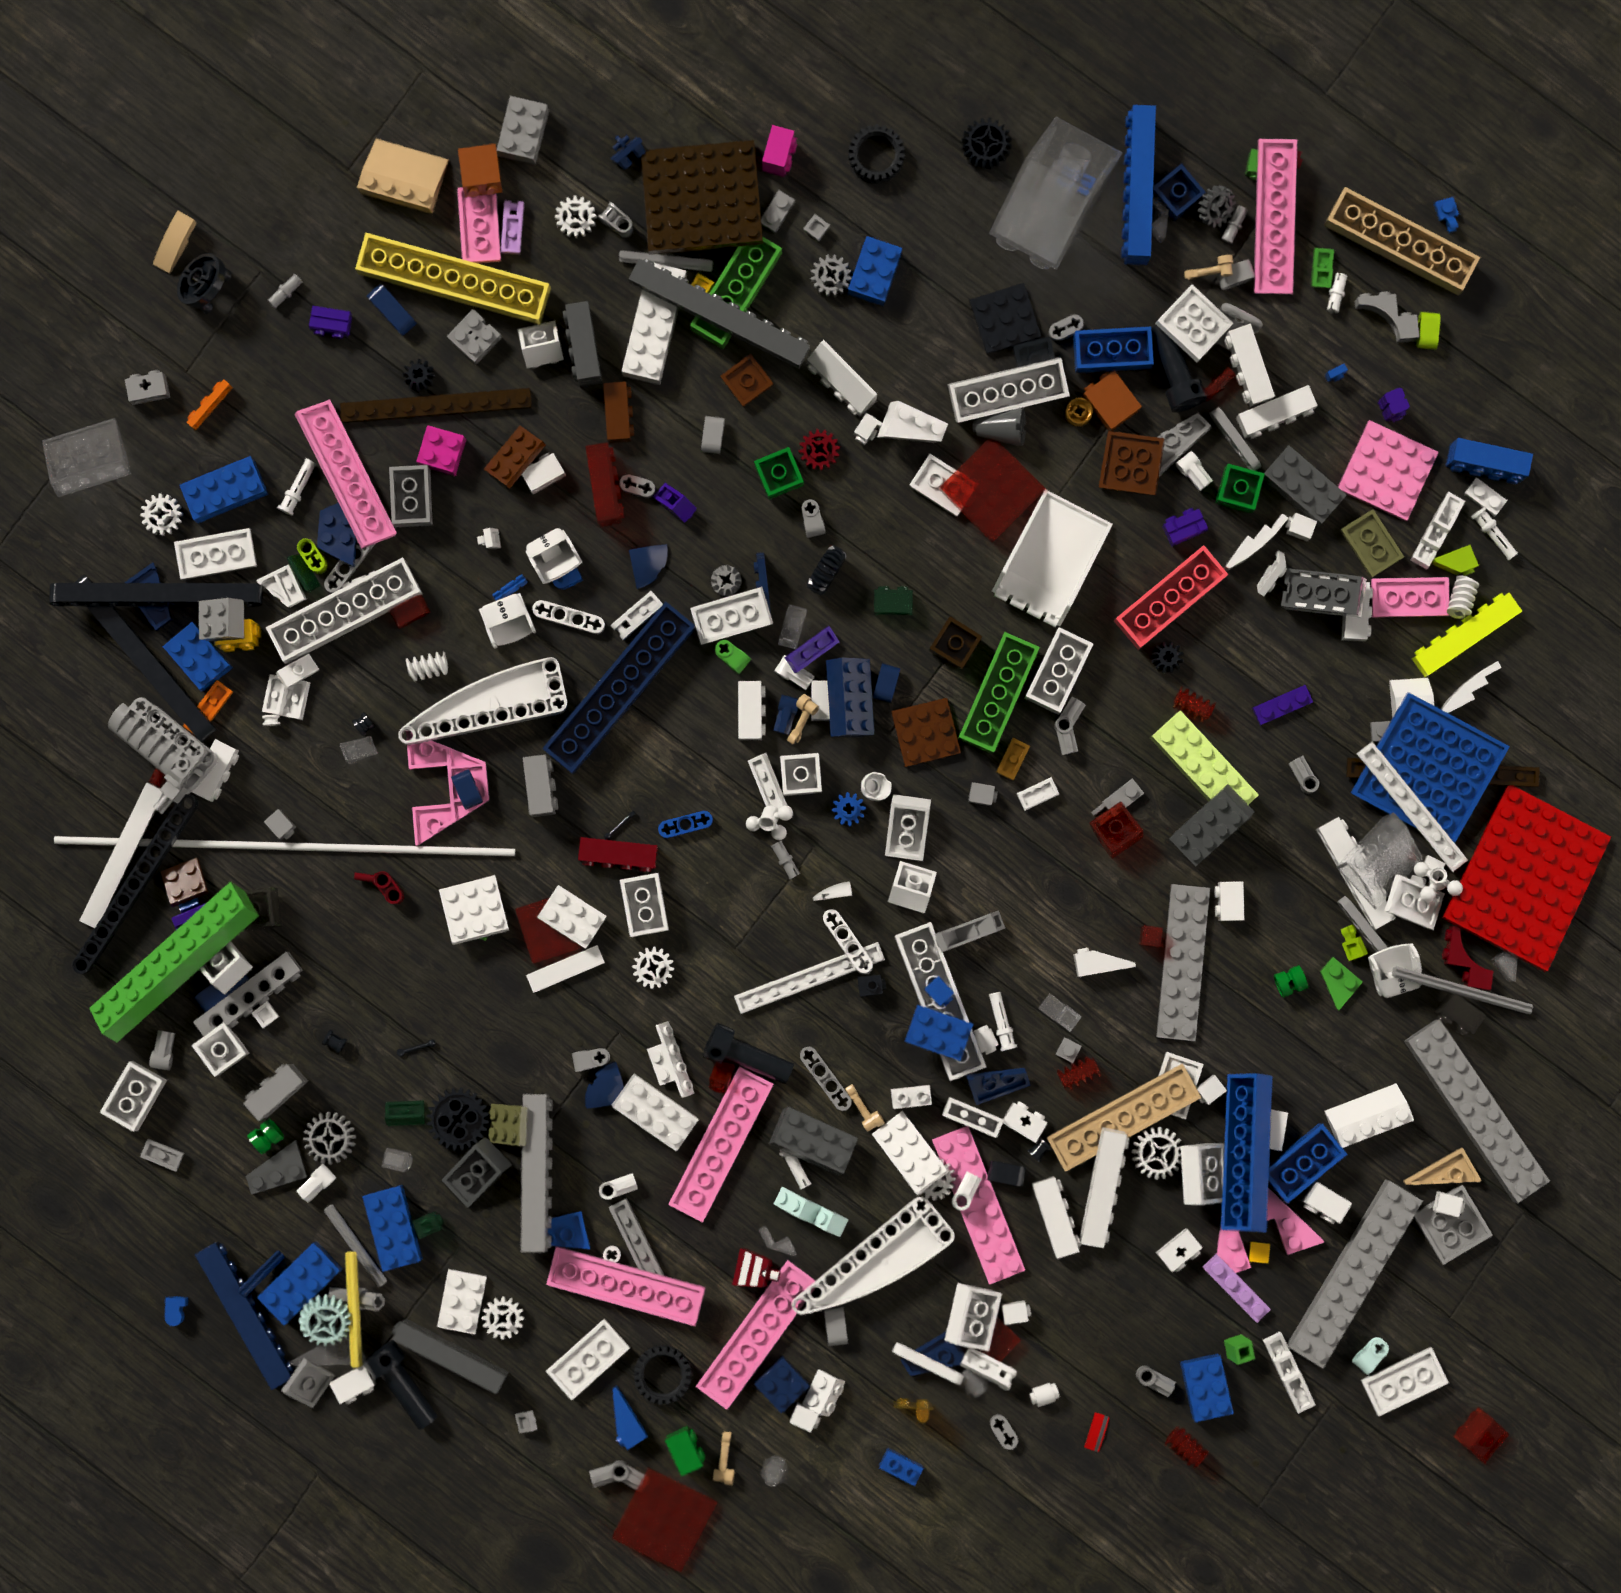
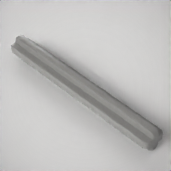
M620 251L619 261L637 264L639 259L643 261L648 259L653 263L673 268L711 272L713 268L712 260L659 254L649 255V253Z
M334 1205L325 1208L324 1212L351 1250L357 1253V1258L378 1287L383 1286L387 1279Z

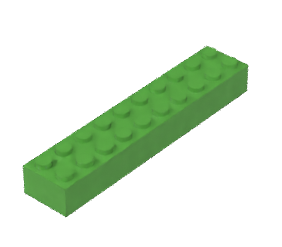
M232 882L228 883L94 1003L89 1009L101 1033L118 1042L258 917V914L246 892Z

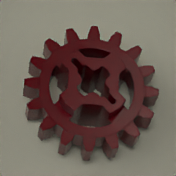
M816 429V434L809 431V437L803 436L805 443L800 442L799 446L803 449L799 450V454H804L801 457V461H807L806 467L811 464L813 465L812 470L819 467L820 471H822L823 466L830 469L829 463H836L834 457L839 458V454L835 451L840 450V446H835L838 440H832V433L826 435L825 429L823 433ZM816 438H823L822 441L814 440ZM829 444H831L832 454H830V452L827 451V447L829 446ZM807 446L812 450L810 456H808L806 451ZM815 447H823V453L818 452L817 454ZM817 459L825 460L823 462H815Z

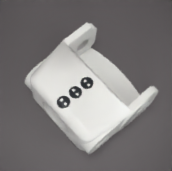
M556 528L526 546L527 550L525 552L543 584L566 575L582 563L564 529Z
M520 593L494 601L479 609L494 649L498 648L497 646L518 641L532 632L536 633Z
M1413 944L1392 946L1368 957L1379 996L1383 995L1385 998H1389L1420 988L1421 984L1392 976L1394 967L1422 973L1420 957Z

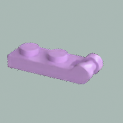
M504 202L501 253L520 254L524 202ZM510 211H517V215H510Z

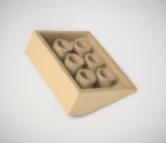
M376 139L362 169L357 188L361 194L433 214L449 160Z

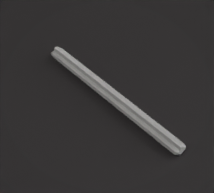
M1394 967L1392 971L1393 977L1518 1012L1532 1013L1533 1005L1400 967Z

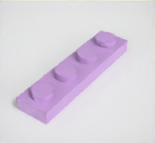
M1217 1254L1203 1266L1209 1275L1256 1322L1271 1310Z

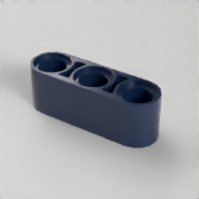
M381 283L366 295L402 336L417 324Z
M247 974L244 975L225 995L211 984L194 999L206 1013L250 978Z

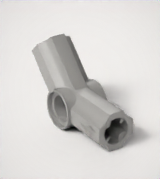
M1074 697L1070 698L1054 724L1062 755L1078 752L1073 725L1086 705ZM1059 721H1066L1069 725L1068 729L1061 730L1059 728Z
M330 1287L328 1299H331L334 1295L335 1301L342 1299V1305H348L347 1289ZM359 1288L360 1309L380 1311L385 1302L382 1294L369 1292L365 1288Z
M622 1460L589 1471L594 1488L611 1482L621 1481L642 1492L649 1479V1476L627 1465ZM622 1466L625 1469V1473L617 1475L614 1469Z

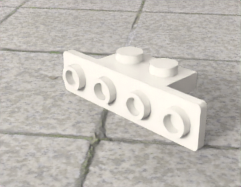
M668 1021L656 1025L662 1044L649 1048L647 1051L659 1085L675 1080L681 1098L694 1094L693 1085L688 1077L686 1065L682 1060L680 1048L675 1041L672 1027Z

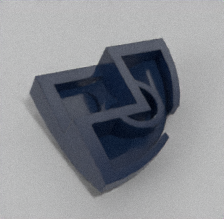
M667 544L629 550L637 589L651 584L658 578V573L665 567L667 562Z
M615 1061L606 1064L596 1072L595 1076L597 1078L592 1085H588L586 1090V1108L612 1105L624 1088Z

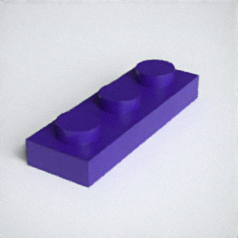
M828 626L784 658L793 672L798 673L840 641L830 626Z
M1306 685L1252 709L1259 725H1262L1313 703V700Z

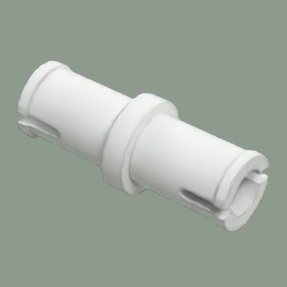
M1339 273L1335 274L1333 288L1329 292L1331 296L1327 311L1334 313V310L1335 313L1339 312L1341 299L1345 295L1344 287L1347 275L1341 273L1339 276Z

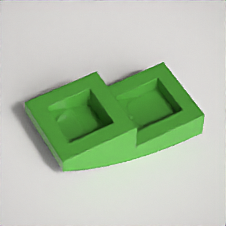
M1314 248L1312 286L1331 288L1334 249Z

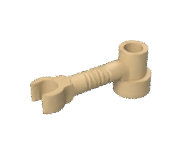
M1233 255L1217 257V266L1184 271L1185 279L1193 280L1221 273L1222 277L1232 276Z
M803 694L796 703V706L803 713L795 729L788 736L787 741L791 744L800 741L802 730L810 714L813 716L819 710V706L806 694Z
M853 1084L845 1088L865 1119L862 1124L867 1132L885 1124L878 1111L872 1114L869 1113Z
M724 1431L722 1434L719 1469L714 1470L713 1481L724 1482L725 1485H733L735 1470L727 1469L732 1432Z

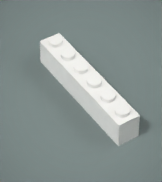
M1337 817L1317 828L1316 831L1368 923L1373 929H1377L1396 917L1385 912L1387 904L1384 898L1386 897L1385 891L1376 884L1375 880L1377 878L1374 872L1367 868V860L1363 853L1359 854L1356 848L1358 846L1353 836L1350 837L1346 831L1348 830L1347 824L1343 819L1340 820Z
M1102 1127L1079 1238L1081 1244L1104 1248L1105 1243L1109 1241L1110 1232L1107 1230L1108 1225L1113 1222L1114 1213L1111 1211L1112 1206L1116 1205L1117 1202L1116 1186H1120L1121 1175H1119L1120 1168H1123L1125 1164L1123 1152L1124 1149L1128 1148L1129 1138L1125 1131Z

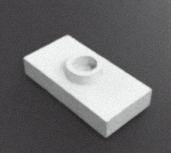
M307 654L278 670L276 674L285 688L288 689L318 672L319 668L311 656Z
M1052 777L1017 793L1024 811L1059 795Z

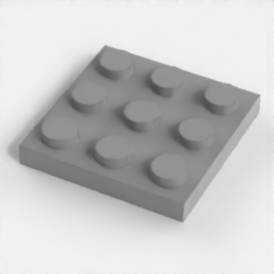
M1463 1185L1446 1193L1463 1198L1465 1207L1459 1217L1433 1211L1435 1200L1419 1209L1414 1215V1219L1442 1265L1493 1236Z

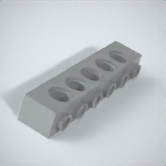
M285 952L193 1023L202 1035L206 1036L218 1027L215 1025L214 1019L219 1015L222 1017L223 1023L232 1029L239 1023L237 1021L242 1016L248 1017L254 1011L253 1008L258 1004L261 1006L269 1001L271 994L281 992L285 989L284 984L288 981L292 983L301 976L299 973L303 970L290 952ZM279 969L285 972V976L281 980L276 977V972ZM266 980L269 983V989L264 992L261 990L260 985ZM248 992H251L254 996V1000L251 1003H247L245 1000V995ZM232 1004L238 1006V1012L235 1015H232L229 1010Z

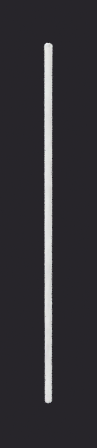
M55 836L54 844L116 846L119 838ZM141 839L139 846H148L152 839ZM176 840L172 846L186 848L515 856V849L211 840Z

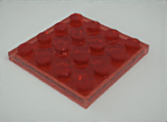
M988 439L939 490L993 543L1046 488L998 441Z
M648 1467L612 1535V1539L681 1572L717 1501Z

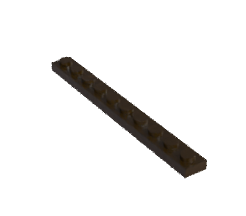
M530 388L340 403L342 423L532 408Z
M1347 758L1346 778L1360 777L1366 766L1360 758ZM1499 766L1488 785L1539 787L1540 768Z

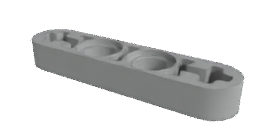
M1219 407L1211 411V418L1250 470H1258L1261 467L1259 460Z
M356 544V549L361 551V556L355 559V567L349 566V573L341 574L339 571L340 566L347 563L339 560L324 582L325 589L330 593L342 589L344 583L350 579L375 544L367 546L365 551ZM335 573H337L340 577L344 578L343 581L338 579V581L336 582V584L338 585L337 588L333 587L332 589H329V582H334L337 579V577L334 576Z
M1346 896L1337 901L1340 908L1375 952L1388 948Z
M812 1047L803 1048L800 1052L802 1062L835 1107L841 1111L849 1109L852 1103L850 1096L817 1051ZM805 1050H807L808 1052L813 1051V1059L816 1060L817 1058H819L820 1062L815 1063L812 1066V1068H810L808 1065L812 1062L809 1059L805 1060L803 1058L805 1056ZM822 1065L825 1067L826 1072L823 1076L815 1074L814 1069L816 1066ZM828 1081L836 1082L837 1089L834 1092H829L826 1089ZM840 1089L843 1091V1093H840L843 1099L848 1098L846 1107L838 1105L840 1101L837 1096L835 1099L831 1097L837 1094Z

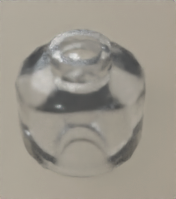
M968 1369L962 1373L965 1377L960 1386L967 1396L977 1398L988 1390V1380Z
M773 1455L764 1461L761 1477L767 1485L774 1487L785 1481L788 1472V1465L785 1459Z

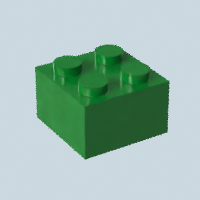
M790 447L754 461V466L768 500L804 486V481Z
M1227 464L1224 468L1215 504L1252 514L1257 505L1265 473Z
M688 1425L668 1434L665 1439L681 1476L702 1467L706 1457L702 1447H697V1436L693 1428L689 1429Z

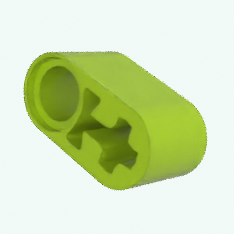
M1420 312L1418 319L1419 338L1417 339L1416 346L1417 348L1437 349L1440 314Z
M307 538L300 540L297 550L308 567L316 574L324 573L327 570L328 564L315 543ZM311 544V551L304 553V545ZM312 557H315L320 562L319 568L315 566L316 564Z

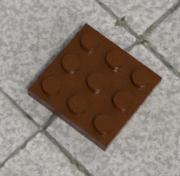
M1108 431L1099 488L1156 496L1165 439Z
M947 698L891 711L905 767L961 754Z

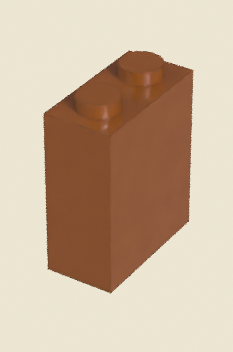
M496 144L458 149L465 198L503 193Z
M1115 370L1111 373L1108 371L1099 378L1101 381L1097 384H1089L1084 389L1085 392L1082 396L1091 403L1094 413L1108 431H1113L1142 408Z

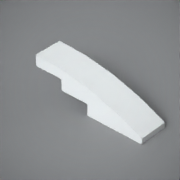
M1450 492L1446 494L1417 546L1411 561L1425 569L1430 567L1446 535L1452 528L1465 502L1464 500Z
M1281 514L1272 528L1264 525L1255 539L1247 536L1224 570H1230L1260 550L1278 532L1288 517Z
M1497 661L1481 670L1461 685L1445 702L1441 710L1449 713L1474 700L1472 692L1488 684L1485 676L1500 669L1499 662Z
M1278 1332L1264 1339L1263 1342L1297 1413L1315 1406L1304 1378L1296 1365L1292 1353L1288 1349L1282 1333Z

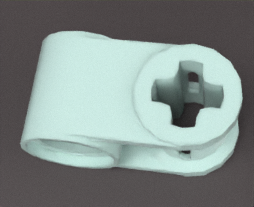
M1379 1337L1372 1338L1354 1356L1352 1362L1368 1375L1387 1355L1389 1347L1383 1339ZM1376 1344L1381 1346L1382 1349L1380 1351L1376 1349Z

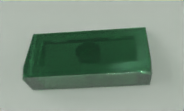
M300 554L287 557L289 564L307 592L310 593L320 587L315 574Z
M424 1100L385 1102L386 1125L425 1124Z

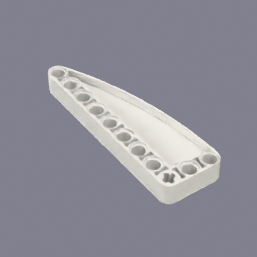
M544 658L514 666L467 685L435 703L400 729L399 739L404 745H413L561 714L567 708V699L559 663L555 658ZM547 663H554L556 669L549 672L545 669ZM552 681H557L560 684V688L558 690H551L549 684ZM556 700L564 703V705H561L562 708L558 709L557 706H553V704H556ZM537 704H543L545 711L538 713L534 707ZM520 707L527 711L523 717H519L515 713ZM501 711L506 712L508 715L504 721L497 719V714ZM482 715L489 718L488 723L485 725L478 723V718ZM463 719L470 722L469 727L466 729L459 726V722ZM444 723H448L451 726L450 731L447 733L440 730L441 725ZM425 727L432 729V733L428 737L421 734L422 729ZM406 731L413 733V737L409 741L402 738L403 733Z
M916 1197L796 1296L791 1304L792 1309L798 1314L811 1313L849 1302L876 1291L905 1276L941 1252L953 1242L954 1232L926 1198ZM917 1201H923L925 1203L923 1205V1210L916 1209V1207L918 1206ZM904 1212L910 1215V1221L906 1224L900 1218ZM931 1215L937 1217V1224L935 1226L928 1224V1218ZM888 1225L895 1227L896 1231L892 1236L886 1234V1227ZM944 1230H947L950 1234L947 1241H942L940 1238V1233ZM874 1237H878L881 1241L878 1248L871 1246V1240ZM858 1250H864L866 1253V1257L862 1261L856 1258ZM844 1262H848L851 1265L848 1273L841 1271V1265ZM828 1275H834L836 1278V1282L832 1286L826 1283ZM814 1287H818L821 1290V1295L818 1298L811 1296V1290ZM798 1300H804L806 1303V1307L802 1311L796 1309L795 1305Z

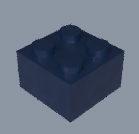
M1182 164L1153 186L1154 199L1174 222L1203 199L1202 195L1206 194L1204 189Z
M784 1356L755 1381V1386L780 1413L810 1387L807 1380Z

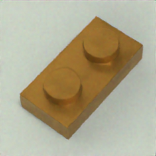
M1012 738L996 773L1013 781L1030 746Z

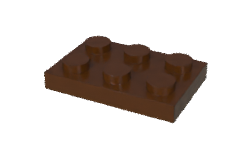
M519 426L484 470L510 489L546 444L522 426Z

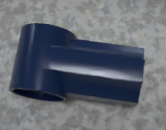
M782 694L773 731L786 735L790 734L794 716H796L798 711L796 706L797 698Z

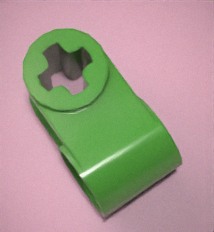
M721 640L716 645V655L738 674L751 661L747 654L727 640ZM720 646H728V653H720Z

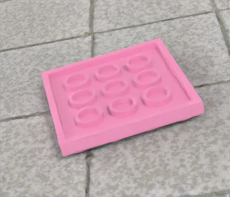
M1369 420L1338 488L1349 496L1407 521L1438 455V451Z

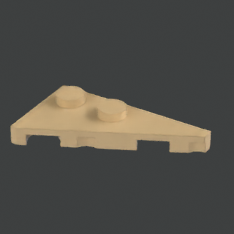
M1462 1147L1403 1180L1405 1185L1481 1181Z

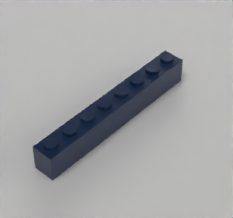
M215 1242L196 1253L195 1256L269 1387L273 1390L288 1381L295 1372V1369L284 1358L285 1351L281 1345L276 1344L274 1340L276 1336L271 1328H267L265 1324L266 1318L255 1307L257 1303L252 1294H248L246 1297L239 1294L238 1289L245 1281L242 1277H238L236 1273L237 1267L226 1256L228 1252L225 1246Z

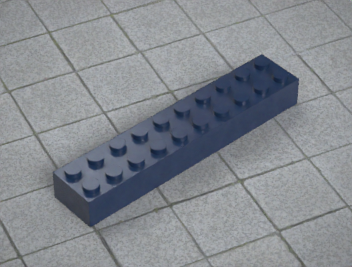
M665 601L542 749L574 775L696 629L695 625Z

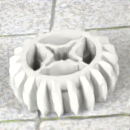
M1152 1127L1150 1128L1151 1134H1148L1146 1130L1143 1131L1145 1138L1140 1135L1137 1136L1141 1142L1140 1144L1137 1142L1133 1143L1134 1146L1138 1147V1150L1133 1149L1132 1153H1137L1138 1156L1133 1157L1132 1160H1139L1135 1167L1143 1166L1140 1173L1144 1174L1148 1171V1178L1154 1173V1179H1158L1161 1173L1162 1179H1166L1165 1172L1172 1176V1168L1176 1171L1179 1170L1175 1164H1182V1161L1178 1160V1156L1181 1157V1153H1178V1150H1181V1146L1176 1145L1181 1140L1179 1138L1173 1140L1176 1135L1174 1132L1168 1136L1169 1129H1165L1164 1133H1162V1128L1158 1127L1157 1133H1155ZM1163 1137L1169 1143L1158 1146L1152 1138ZM1148 1142L1150 1153L1143 1159V1148ZM1155 1148H1158V1150L1162 1149L1160 1153L1162 1159L1157 1156L1152 1157L1156 1153ZM1173 1148V1158L1168 1164L1165 1158L1166 1153ZM1158 1160L1163 1168L1152 1169L1147 1163Z

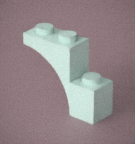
M784 1187L781 1188L774 1202V1205L797 1218L812 1223L824 1231L839 1237L848 1222L847 1218Z

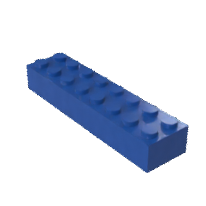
M1133 105L1131 111H1128V116H1126L1125 127L1129 128V130H1127V135H1125V146H1128L1124 156V165H1127L1126 172H1124V183L1127 186H1125V191L1123 192V202H1126L1122 213V221H1126V223H1124V228H1122V239H1125V242L1121 248V258H1124V264L1147 265L1151 257L1156 106Z
M1227 1074L1221 1230L1266 1232L1272 1100V1076Z

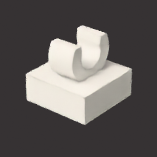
M483 529L484 536L477 537L478 545H486V548L489 549L501 548L498 529Z

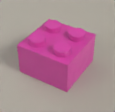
M772 125L762 160L764 172L785 177L786 171H790L792 164L791 153H795L797 138L794 137L793 130Z
M427 425L416 462L418 465H428L430 469L456 476L466 438L463 435Z

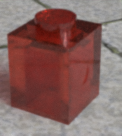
M1141 926L1139 945L1161 947L1163 928Z

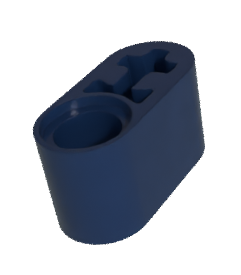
M882 663L873 694L874 699L891 703L901 668Z
M469 769L451 776L465 810L483 803L481 794Z

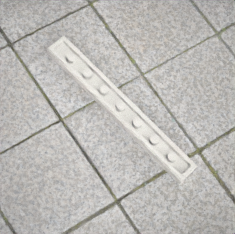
M1373 742L1357 753L1452 872L1468 861Z
M150 783L145 784L79 921L95 928L109 907L156 811L154 805L164 794L160 791V788Z
M878 942L863 947L873 964L885 960ZM859 949L850 952V954H851V955L857 954L858 951H859ZM846 954L734 997L742 1014L857 970ZM861 956L853 959L855 962L857 959L860 961V969L867 967L869 962L864 963Z

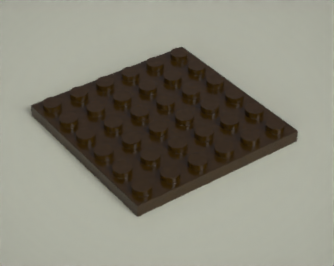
M754 140L645 150L646 152L641 158L649 255L763 244Z

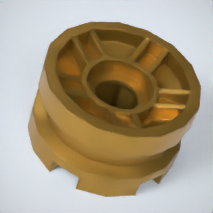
M1084 398L1071 400L1065 411L1067 421L1076 427L1087 424L1093 413L1092 405ZM1077 409L1082 410L1081 416L1075 413Z

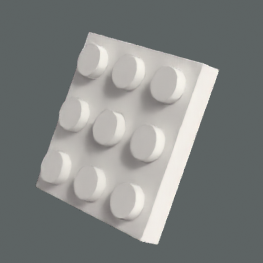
M1191 285L1155 324L1191 358L1198 362L1231 327L1233 322L1198 289Z
M495 875L439 890L453 945L509 931Z

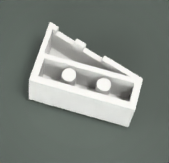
M900 401L890 402L877 437L940 442L948 423Z

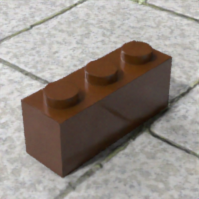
M626 382L603 383L608 443L631 442V436H634V425H630L629 418L633 417V409L628 404V398H632L631 387H627Z

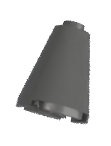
M1017 408L977 418L976 421H973V432H976V435L979 437L1015 446H1023L1026 433L1024 431V424H1026L1025 410Z

